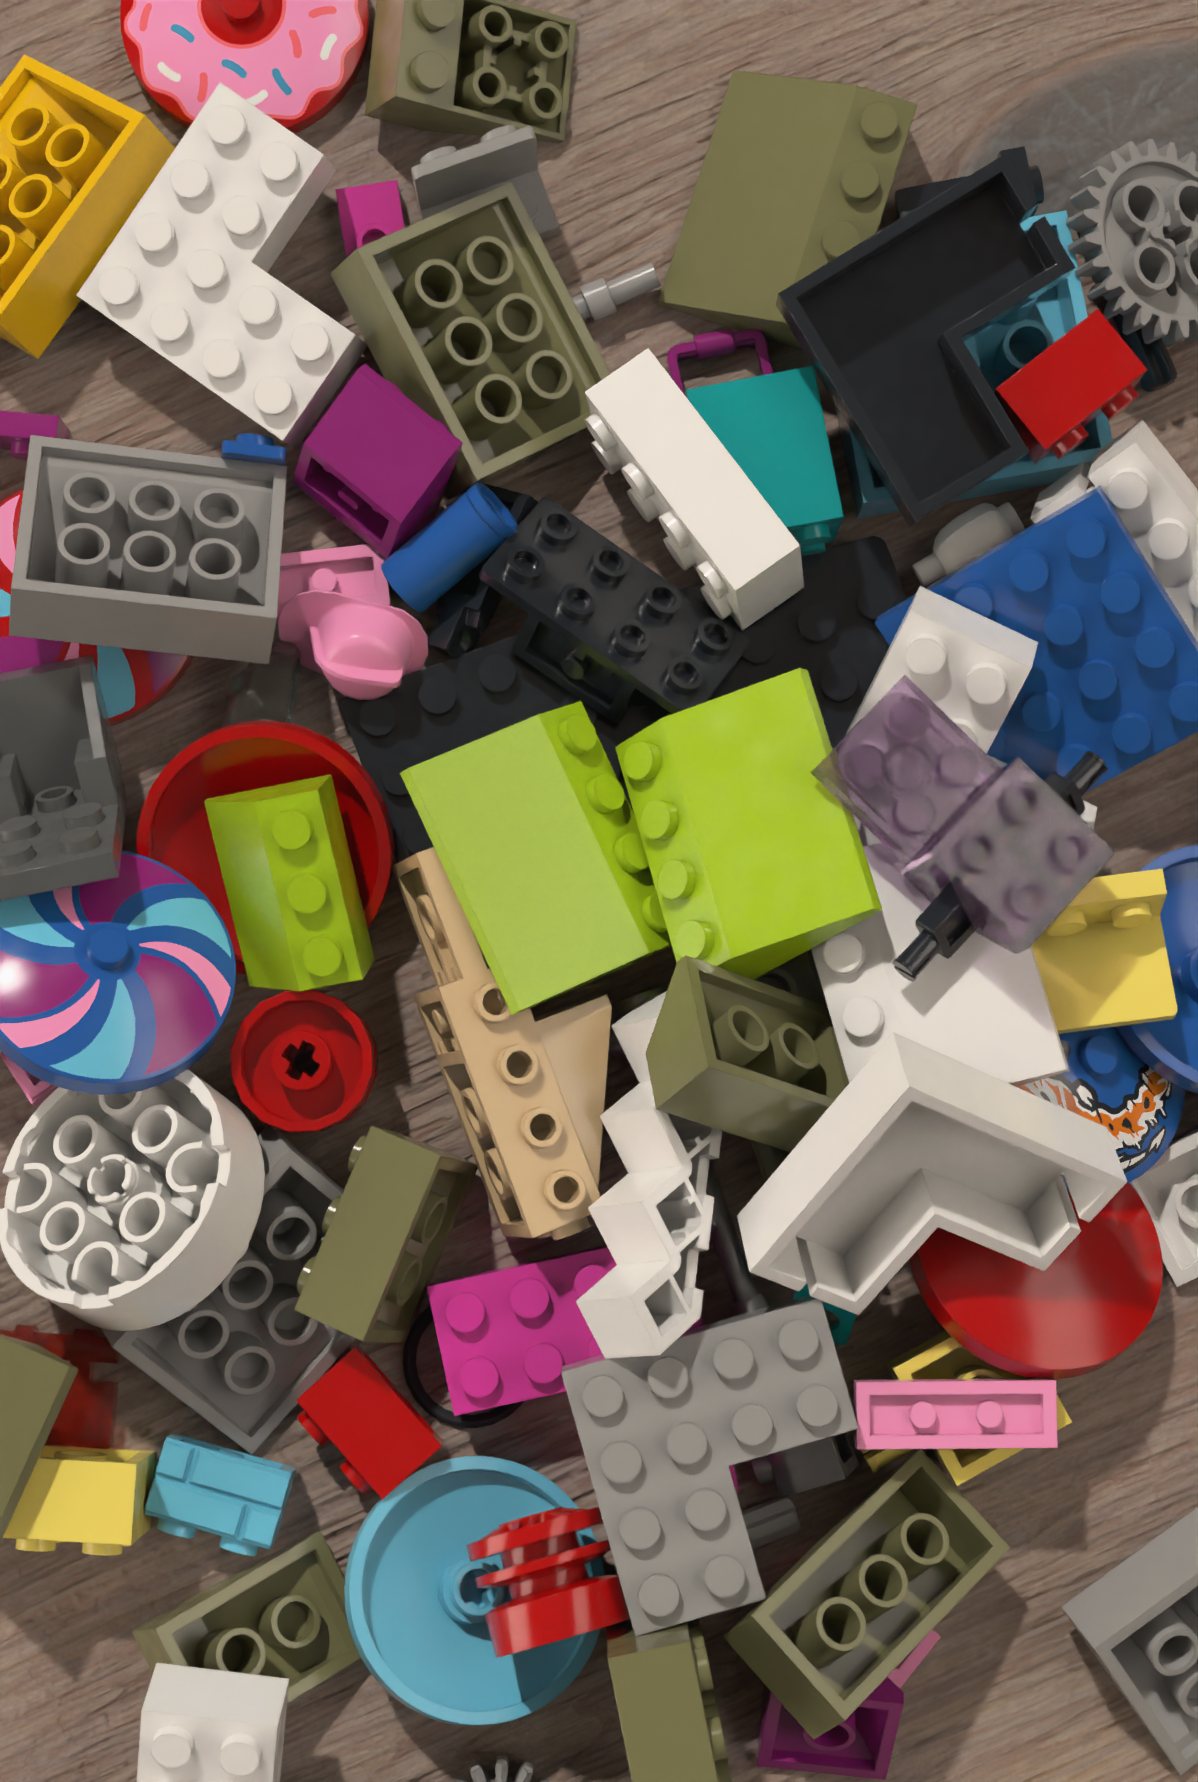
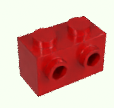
M1097 309L995 388L994 393L1028 448V456L1037 464L1051 452L1060 460L1074 450L1089 436L1084 426L1102 412L1108 420H1111L1131 405L1140 396L1134 387L1148 369L1099 309Z
M359 1344L296 1399L298 1404L304 1409L297 1416L298 1421L321 1446L329 1440L333 1442L347 1458L340 1465L341 1470L364 1495L374 1489L383 1500L442 1447L443 1444L441 1437Z

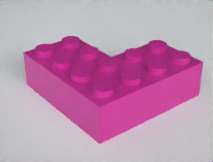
M607 1245L434 1282L427 1286L454 1416L566 1392L561 1374L562 1366L603 1355L576 1301L617 1265ZM700 1317L689 1329L703 1326L702 1318ZM731 1465L729 1470L736 1491L739 1488L734 1465Z

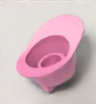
M311 590L296 594L284 604L277 620L279 638L287 652L301 665L325 675L330 685L338 692L357 700H373L387 695L394 688L400 686L403 676L422 669L428 656L427 634L420 622L405 610L337 592Z

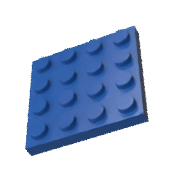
M1101 486L1089 491L926 587V589L1038 642L1032 668L987 755L1045 781L1053 772L1064 777L1083 757L1086 751L1094 752L1103 759L1108 770L1088 790L1090 791L1198 732V642ZM915 595L877 617L875 624L889 646Z

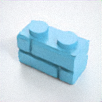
M173 1432L166 1437L144 1514L159 1518L156 1528L168 1534L184 1538H194L196 1529L220 1535L219 1546L226 1550L242 1555L256 1556L259 1547L270 1550L276 1542L297 1468Z

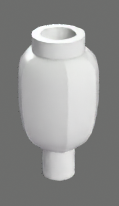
M1009 502L999 507L988 503L979 504L957 516L943 527L935 538L933 553L913 564L912 568L920 583L926 587L1022 532L1025 528Z

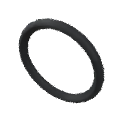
M430 1305L418 1316L412 1325L404 1345L403 1369L406 1383L413 1398L425 1412L440 1422L460 1428L489 1426L509 1417L524 1401L502 1405L486 1413L454 1416L452 1411L446 1410L434 1402L424 1390L418 1377L416 1354L421 1335L429 1323L434 1320Z

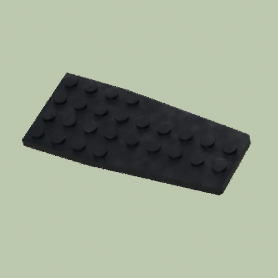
M876 536L827 548L823 553L801 556L804 588L743 631L730 615L724 618V621L749 637L751 643L708 701L798 668L808 670L835 756L890 647L877 628L875 621L879 615L907 599L888 547L883 539ZM704 583L680 589L715 614L700 590L705 585ZM519 634L462 654L458 659L451 658L402 677L400 686L394 688L385 696L373 700H357L350 697L338 700L361 764L375 782L388 809L393 827L395 856L398 863L418 852L434 847L400 775L407 768L535 715L581 701L633 811L615 747L659 719L672 713L638 690L626 711L616 723H613L512 652L511 649Z

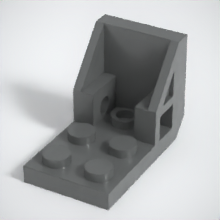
M89 655L0 673V901L119 877L127 798L123 772L93 656Z

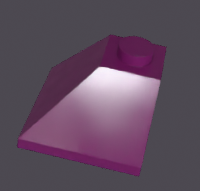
M886 1677L844 1722L813 1739L764 1684L757 1766L886 1780L903 1710L904 1692Z

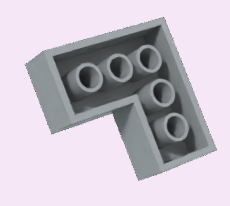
M808 1295L689 1329L658 1356L605 1359L603 1355L562 1366L561 1374L635 1637L766 1599L729 1466L859 1429L822 1301Z

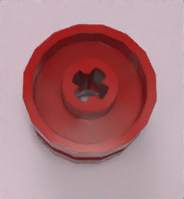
M289 990L261 1001L240 1023L231 1046V1078L242 1103L262 1122L288 1132L327 1131L351 1120L368 1102L379 1075L378 1047L367 1022L345 1002L316 990ZM305 1050L314 1051L312 1058L319 1064L318 1069L312 1074L300 1073L296 1067L298 1055Z

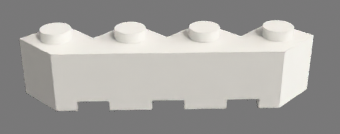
M667 992L651 994L611 1026L639 1081L637 1086L600 1115L628 1174L589 1206L588 1210L617 1265L576 1301L605 1359L661 1355L701 1317L704 1290L695 1288L699 1252L708 1251L714 1197L706 1195L710 1159L719 1158L722 1130L656 1109L645 1053Z

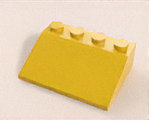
M25 54L0 87V338L39 359L81 301L77 293L146 193L175 147L146 115Z

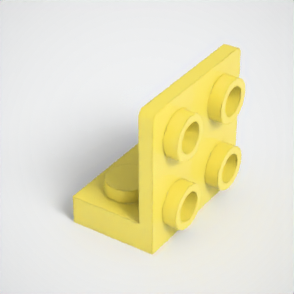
M1163 869L1029 886L1024 910L1026 925L1058 1034L1175 1018L1178 1009L1160 917L1167 896Z

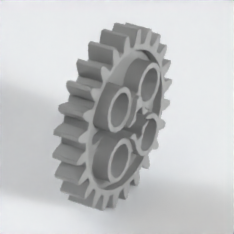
M1148 139L1138 146L1132 141L1095 161L1093 163L1094 168L1079 178L1084 189L1070 197L1071 203L1081 212L1066 220L1067 226L1080 233V239L1069 244L1068 251L1083 255L1085 263L1074 272L1077 277L1091 276L1095 284L1089 290L1087 298L1093 300L1103 295L1108 301L1103 314L1107 320L1118 314L1123 315L1122 328L1125 335L1141 328L1145 344H1150L1162 338L1166 347H1170L1182 340L1189 343L1198 339V172L1195 171L1196 154L1190 152L1178 159L1176 146L1173 142H1169L1157 149L1153 139Z

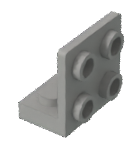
M514 125L498 127L483 135L480 139L481 143L458 151L453 146L435 149L420 159L421 164L411 168L417 206L422 220L512 181L541 239L545 240L559 235V225L538 170L537 138L532 126L518 130Z

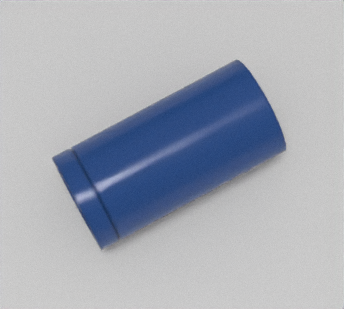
M476 482L381 564V569L395 592L414 610L424 612L494 553L508 537L518 532L516 530L518 525L502 501L487 486Z

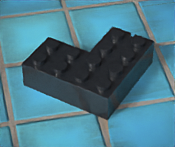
M1007 153L778 293L777 308L810 363L814 366L816 373L909 527L1014 464L1029 452L964 344V341L1066 280L1075 269V266L1045 216L1035 221L1026 234L1023 231L1020 223L1030 217L1038 204Z

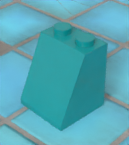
M814 366L686 389V398L799 543L801 556L825 552V544L834 542L844 516Z

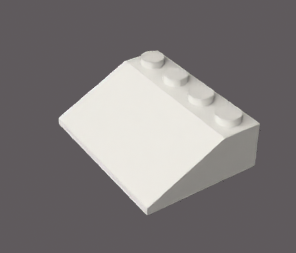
M992 818L863 847L883 910L811 948L849 1083L892 1032L1015 1087L1069 1071L1018 898L1003 910L990 914L952 957L947 959L937 954L917 976L915 981L911 982L904 978L894 968L895 965L892 964V961L920 934L915 925L917 918L942 892L967 859L981 858L989 862L993 869L997 867L1001 854L996 834L997 828Z

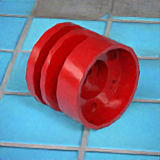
M559 1507L503 1523L479 1541L466 1545L470 1561L500 1554L503 1564V1570L475 1578L477 1588L509 1586L512 1600L493 1608L485 1614L496 1658L630 1619L619 1576L603 1575L589 1577L586 1563L605 1555L611 1550L608 1540L580 1546L577 1535L578 1531L604 1524L599 1507L591 1509Z

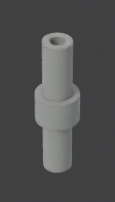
M651 262L606 283L604 278L601 277L580 287L582 293L572 297L583 320L593 317L596 322L617 313V305L658 288L661 284Z

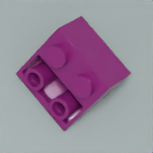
M364 364L354 373L304 442L292 482L387 559L435 518L463 442L451 434L442 422L430 417L403 395L394 383L385 380L368 365Z

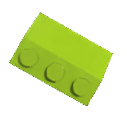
M332 775L206 799L204 804L249 986L305 991L363 980L375 961Z

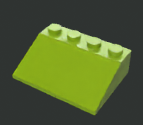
M798 668L663 717L615 747L676 962L687 955L754 980L883 910L808 670Z
M581 701L535 715L409 767L400 773L511 1015L634 965L672 946L635 815Z

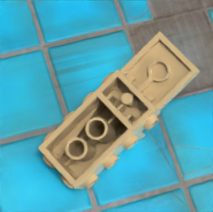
M432 847L418 852L393 865L394 875L436 987L415 994L413 997L503 1236L537 1237L538 1239L552 1236L553 1240H558L581 1232L590 1227L587 1216L591 1214L588 1207L601 1197L598 1191L603 1122L600 1115L604 1113L612 1009L608 995L576 1001L534 1018L530 1008L511 1015L490 967H487L485 964L484 954L435 848Z

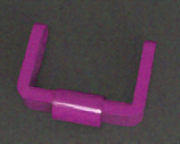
M731 328L694 335L693 342L675 345L670 348L667 354L666 363L669 376L683 394L684 390L678 361L697 358L699 361L735 353L736 349L755 346L761 375L773 373L765 336L756 329L732 333Z

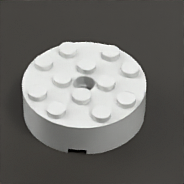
M188 1069L158 1086L126 1094H87L59 1087L43 1101L29 1118L7 1157L2 1173L10 1178L6 1190L4 1208L0 1209V1244L9 1266L27 1287L93 1326L116 1331H134L168 1322L192 1310L212 1293L232 1271L238 1260L244 1256L248 1249L249 1241L260 1214L265 1182L264 1160L256 1132L250 1121L236 1105Z

